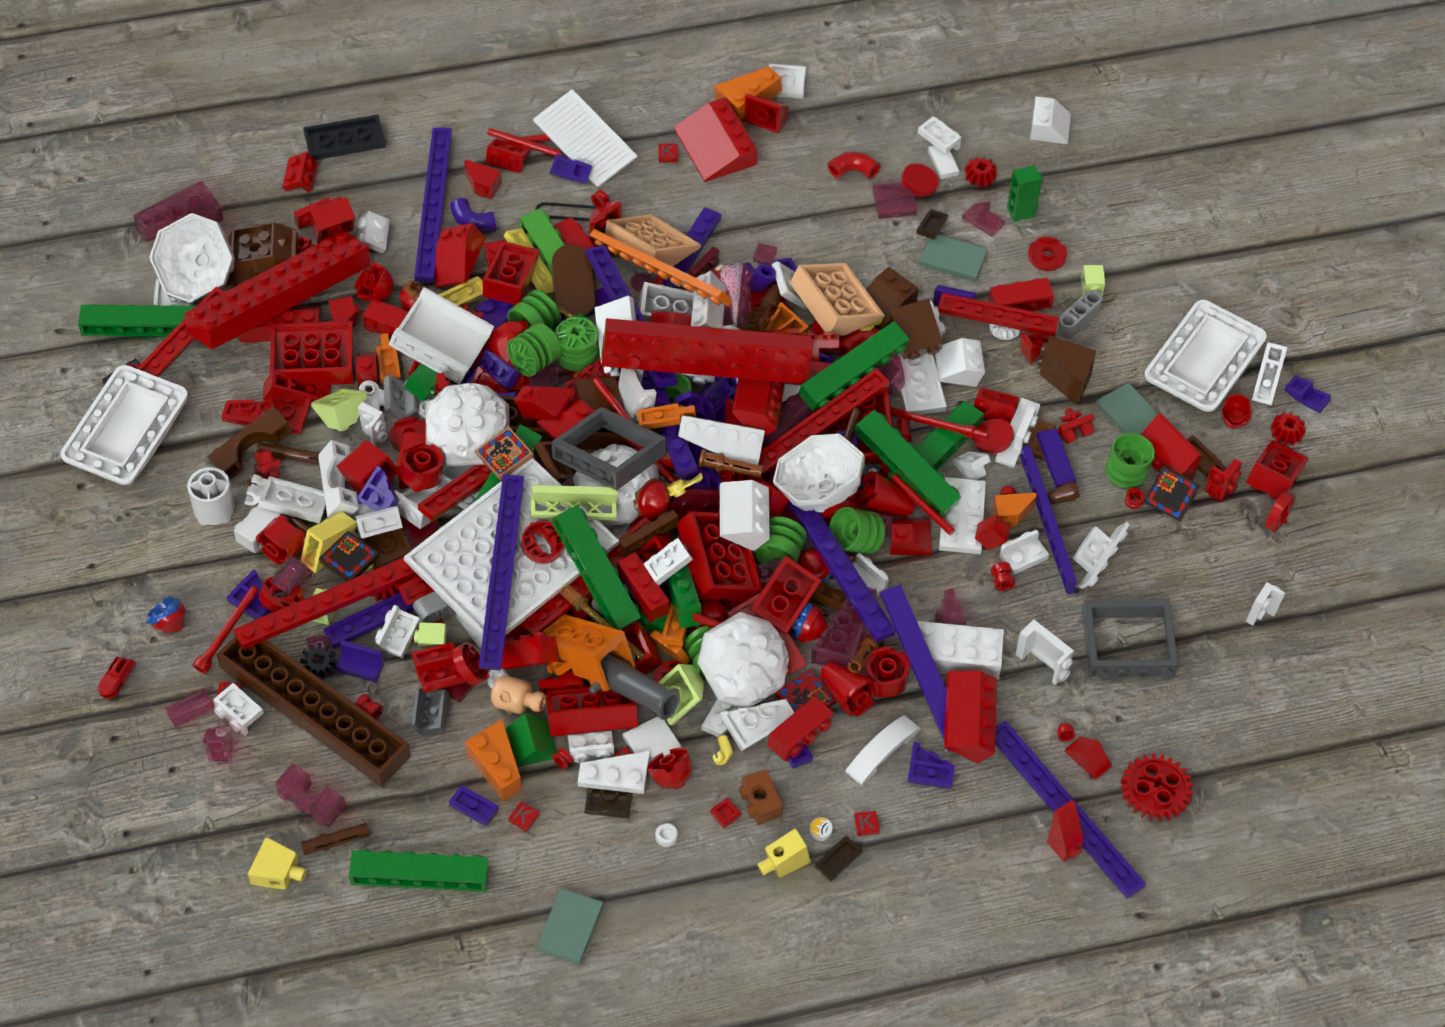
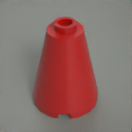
M870 471L861 481V483H864L862 490L858 489L857 496L859 499L856 501L859 510L907 517L914 512L916 507L914 501L878 472Z
M836 662L826 663L821 668L820 678L849 717H852L851 715L858 717L873 705L875 701L872 698L874 694L878 695L879 686L873 679L860 673H853L847 667Z

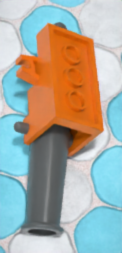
M566 614L562 615L543 631L547 633V636H556L558 662L546 665L549 673L552 674L555 671V674L560 676L571 669L574 675L590 681L589 691L595 694L600 689L603 691L610 689L657 713L658 717L662 720L671 717L678 708L680 694L677 690H669L635 669L634 661L636 656L630 651L624 631Z

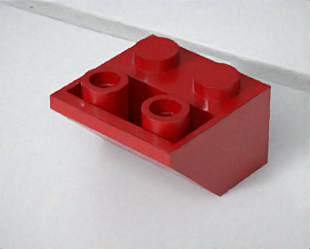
M367 440L362 442L336 465L357 495L360 494L377 466L385 470L389 481L398 474L397 467L389 456Z

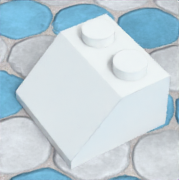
M1036 96L1030 140L1068 144L1071 113L1053 98Z
M960 338L944 344L940 352L935 354L939 382L976 387L985 373L981 342L979 340Z

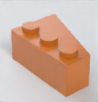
M769 66L714 85L715 100L726 97L740 121L744 119L746 94L771 100L782 91L781 77Z
M780 302L778 309L770 318L765 330H763L799 328V335L803 336V333H808L809 326L782 302Z
M502 719L465 741L466 754L503 802L522 790L521 778Z

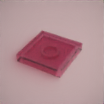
M902 182L872 186L878 219L917 215L914 195L909 188L906 189L903 186Z

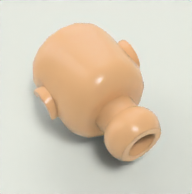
M501 676L492 687L491 702L495 708L506 711L509 715L511 713L522 715L528 708H531L534 712L542 711L546 704V696L543 692H533L532 686L526 680L511 676Z

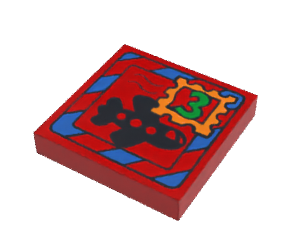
M810 669L775 692V696L779 700H787L794 713L814 696L828 708L836 704V699Z

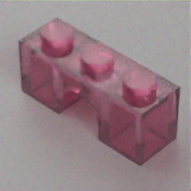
M293 763L275 782L277 794L281 799L291 801L300 812H307L320 825L323 823L330 827L346 809L344 797L328 786L317 795L307 794V790L312 786L310 774Z

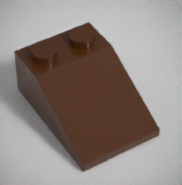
M890 267L880 273L866 289L885 315L882 323L875 325L874 329L882 330L889 325L890 309L917 302L918 287Z

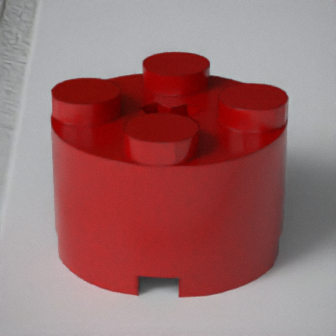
M414 442L405 447L401 456L400 476L402 481L411 487L414 492L431 489L441 483L443 473L442 451L436 445L431 444L429 446L425 445L424 442Z
M280 515L278 518H274L256 535L257 545L259 543L262 544L263 548L261 551L268 559L278 565L282 562L284 563L283 566H287L303 550L305 543L303 539L306 536L301 529L291 525L285 516Z
M881 647L871 653L870 658L866 662L865 676L873 679L879 686L878 695L874 694L875 697H893L905 691L910 669L909 660L903 652L900 653L892 647Z

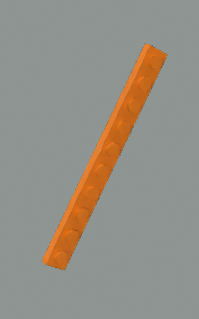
M595 229L590 234L595 240V245L605 246L610 253L615 256L619 254L621 258L628 262L631 259V262L640 268L644 266L652 274L657 272V275L664 280L670 278V281L680 287L682 284L686 290L691 293L696 291V294L703 299L709 297V300L718 306L723 304L727 307L733 301L722 290Z

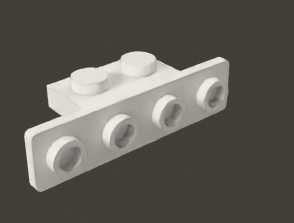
M1024 398L1021 399L1010 424L1014 431V441L1012 440L1011 446L1008 449L997 453L996 462L1012 468L1015 467L1024 444H1028L1030 440L1031 427L1035 428L1038 420L1037 413L1040 409L1039 403Z
M1128 522L1118 526L1110 538L1097 526L1090 530L1073 556V559L1087 571V574L1079 584L1081 589L1087 586L1091 587L1098 581L1099 577L1097 575L1108 565V558L1118 550L1117 544L1127 536L1128 532L1126 530L1130 526Z

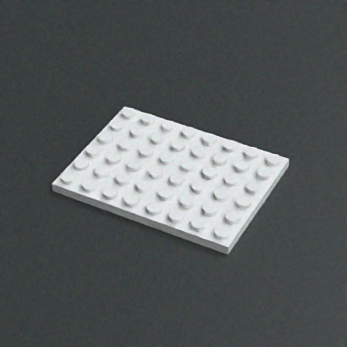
M533 458L510 474L524 476V485L505 635L580 576L565 546L562 555L556 561L548 564L535 563L523 553L522 535L530 523L538 521L551 522L552 520L531 518L530 495L532 485L562 486ZM502 481L404 556V561L481 637H483ZM535 504V511H546L548 509L544 504ZM566 505L556 507L560 512L570 509ZM583 505L579 506L585 513L589 512ZM587 520L589 526L596 531L597 540L606 549L607 553L619 545V540L598 520ZM535 534V541L542 551L551 554L550 549L552 548L542 535L539 537Z

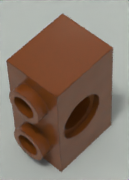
M764 770L742 777V785L739 787L742 799L747 800V811L750 818H754L757 825L781 818L783 806L768 771ZM761 796L764 799L758 800L755 797Z

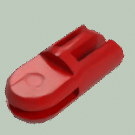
M116 656L98 685L100 695L105 699H112L117 696L136 666V662Z

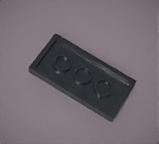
M378 114L303 127L308 153L315 160L386 147Z

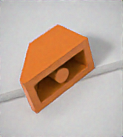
M1036 493L995 495L993 503L994 515L997 514L1011 527L1018 526L1034 509L1037 495Z

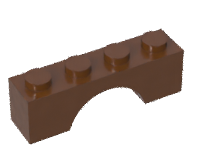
M271 407L252 423L247 424L239 433L231 436L222 446L214 449L207 457L214 468L224 471L228 479L231 480L244 470L242 459L250 446L263 441L277 444L293 431L282 415L274 407Z

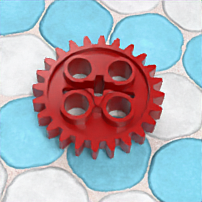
M1152 753L1151 759H1148L1144 754L1142 761L1136 757L1134 764L1129 763L1128 768L1124 770L1120 782L1122 784L1120 791L1124 792L1122 799L1128 800L1127 807L1134 806L1133 813L1141 811V818L1147 814L1150 821L1153 820L1154 816H1157L1159 822L1162 821L1163 816L1170 821L1172 814L1178 817L1180 811L1185 812L1186 806L1190 804V798L1193 795V791H1191L1193 783L1190 782L1191 775H1185L1186 768L1179 769L1180 762L1173 764L1172 757L1164 760V754H1161L1158 759ZM1147 772H1151V773H1153L1155 776H1151V775L1147 774ZM1138 790H1144L1146 793H1141ZM1158 799H1164L1166 802H1161Z

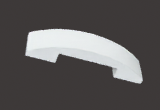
M905 715L896 719L864 747L845 772L862 786L877 772V767L903 743L907 744L921 731V728Z

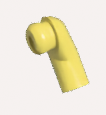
M722 735L717 739L720 751L717 754H713V761L717 765L726 764L733 755L727 735Z

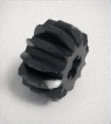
M318 643L317 649H315L310 644L309 650L311 652L303 650L302 654L305 657L300 658V663L305 664L303 667L311 673H316L318 678H320L321 673L324 678H328L327 671L333 673L335 669L331 665L337 664L336 659H331L336 655L335 651L327 653L330 649L329 645L321 649L322 645ZM316 657L320 660L324 659L322 660V665L319 666L318 663H313Z

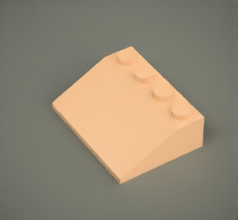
M653 214L610 219L606 223V235L672 267L701 247V244Z
M846 263L799 265L790 282L795 292L825 332H834L835 335L844 336L879 321L885 316Z

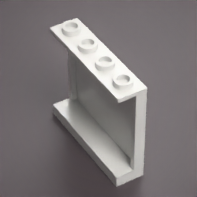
M423 287L420 296L399 328H396L388 345L438 373L444 372L445 377L457 384H461L489 339L494 326Z

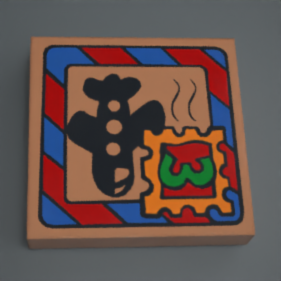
M507 427L475 450L476 455L500 481L503 478V474H511L534 457L531 450L510 427Z

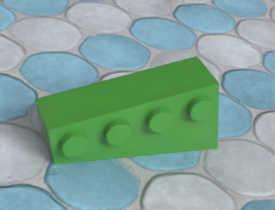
M539 208L520 217L519 228L523 229L533 247L540 250L539 256L552 275L551 262L553 255L560 247L565 245L561 240L559 231L551 225L549 215Z

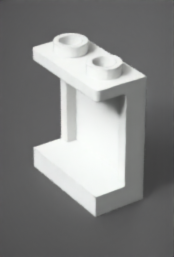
M621 368L618 388L624 404V410L632 421L639 425L637 411L654 407L656 391L655 389L644 390L642 388L641 382L644 370Z
M410 488L401 494L395 490L399 500L396 505L399 514L419 529L431 523V520L418 511V504L434 494L435 491L427 489L421 492H414Z
M360 502L358 503L359 508L352 515L353 520L357 522L356 529L361 539L403 528L397 506L374 511Z
M1033 620L1020 632L1015 655L1022 660L1030 652L1054 670L1052 683L1056 685L1060 680L1065 681L1070 675L1071 671L1069 669L1073 663L1074 650L1036 620Z

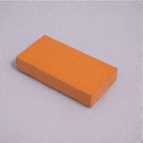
M654 631L650 635L659 649L680 663L687 664L690 661V658L681 646L661 644L662 634L658 631Z

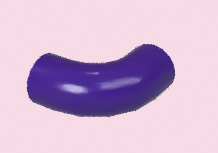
M458 198L451 202V212L457 224L473 223L481 233L496 231V221L493 212H473L469 201L465 198Z
M746 262L739 265L735 269L734 274L744 288L752 292H761L769 287L776 272L768 264L758 265L755 271L751 263Z

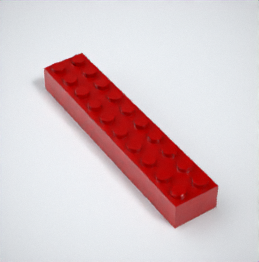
M345 231L339 232L185 312L187 333L213 350L366 269L371 264L369 246Z
M606 318L601 358L603 367L803 384L808 378L813 349L811 336Z

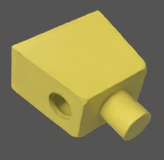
M796 828L765 848L767 858L759 862L757 867L763 876L774 870L778 877H783L811 863L807 846Z
M265 837L248 872V877L252 885L285 890L291 879L303 882L307 869L298 866V857L294 851Z

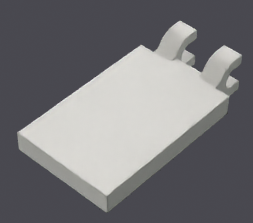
M631 296L595 307L601 364L606 318L636 321L634 300ZM604 367V373H610L611 377L620 375L619 368Z
M253 475L251 482L257 485L251 484V487L249 486L247 495L250 496L246 497L244 504L252 506L259 503L258 507L320 523L326 507L324 491L271 476L267 480L259 475Z

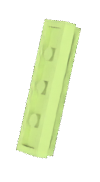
M532 485L530 495L531 518L553 519L556 515L562 513L556 508L559 505H566L568 508L576 505H587L591 509L586 513L587 520L616 521L618 492L610 487ZM535 504H544L548 509L546 511H535ZM601 506H611V513H602L599 508Z

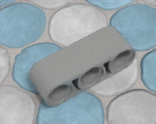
M1089 290L1060 316L1058 335L1064 339L1072 338L1100 311L1102 294L1097 290Z
M435 591L419 598L413 604V609L422 623H434L456 613Z

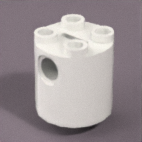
M212 467L199 469L193 473L188 480L187 488L193 512L201 525L228 523L235 509L228 476L224 471Z

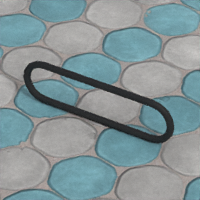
M542 202L536 206L535 210L542 205L593 209L597 206ZM549 215L550 218H555V219H567V218H569V217H567V216H554V215ZM572 217L574 220L590 221V218Z

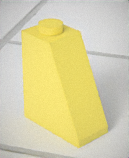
M341 511L308 529L300 563L314 573L319 572L324 567L319 562V557L347 531L355 534L357 522Z

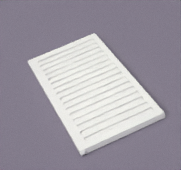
M573 89L533 119V122L569 159L573 161L575 159L593 166L588 178L597 188L638 158L629 146Z

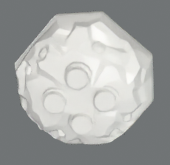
M194 213L159 230L149 257L165 294L190 303L208 295L216 286L218 288L224 286L228 281L229 274L233 272L235 262L228 237L220 224Z
M465 383L446 386L425 407L426 445H436L442 451L443 463L447 466L485 465L476 455L475 450L509 427V404L485 385Z
M841 434L812 435L778 459L773 483L793 505L803 511L814 510L816 512H824L827 508L838 503L840 504L857 492L864 469L865 457L860 450Z
M612 444L604 449L595 450L591 455L618 467L636 454L637 451L625 445ZM652 464L617 490L616 521L598 520L604 527L632 523L639 514L634 509L633 503L634 499H636L635 492L652 478L659 480L658 466ZM578 471L572 478V486L608 487ZM583 505L588 511L591 510L587 505ZM601 506L599 510L602 513H611V506Z
M742 612L735 614L704 633L698 658V665L718 701L740 708L752 707L783 688L789 662L784 641L773 625L767 620Z

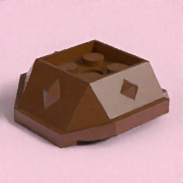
M275 222L232 229L228 236V241L233 250L235 262L233 272L229 274L226 283L234 288L242 282L257 276L259 273H263L275 265L288 260L290 257L297 255L299 240L297 231L282 223L277 224Z

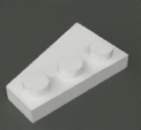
M784 699L760 704L759 706L744 707L729 712L724 711L718 715L740 750L743 751L769 736V733L789 718L794 711L787 700Z
M650 751L582 762L577 782L578 787L644 794Z

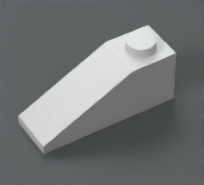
M1267 343L1251 401L1272 405L1287 347Z

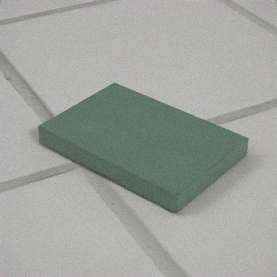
M937 235L935 240L929 238L920 260V266L976 282L988 249Z
M1129 382L1098 399L1096 405L1123 434L1134 433L1140 435L1158 415Z
M560 888L537 944L536 951L580 965L603 908V902Z

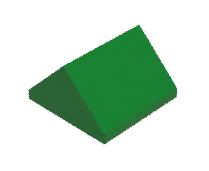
M524 713L505 728L517 768L552 760V755L557 753L553 738L550 736L549 724L546 718Z

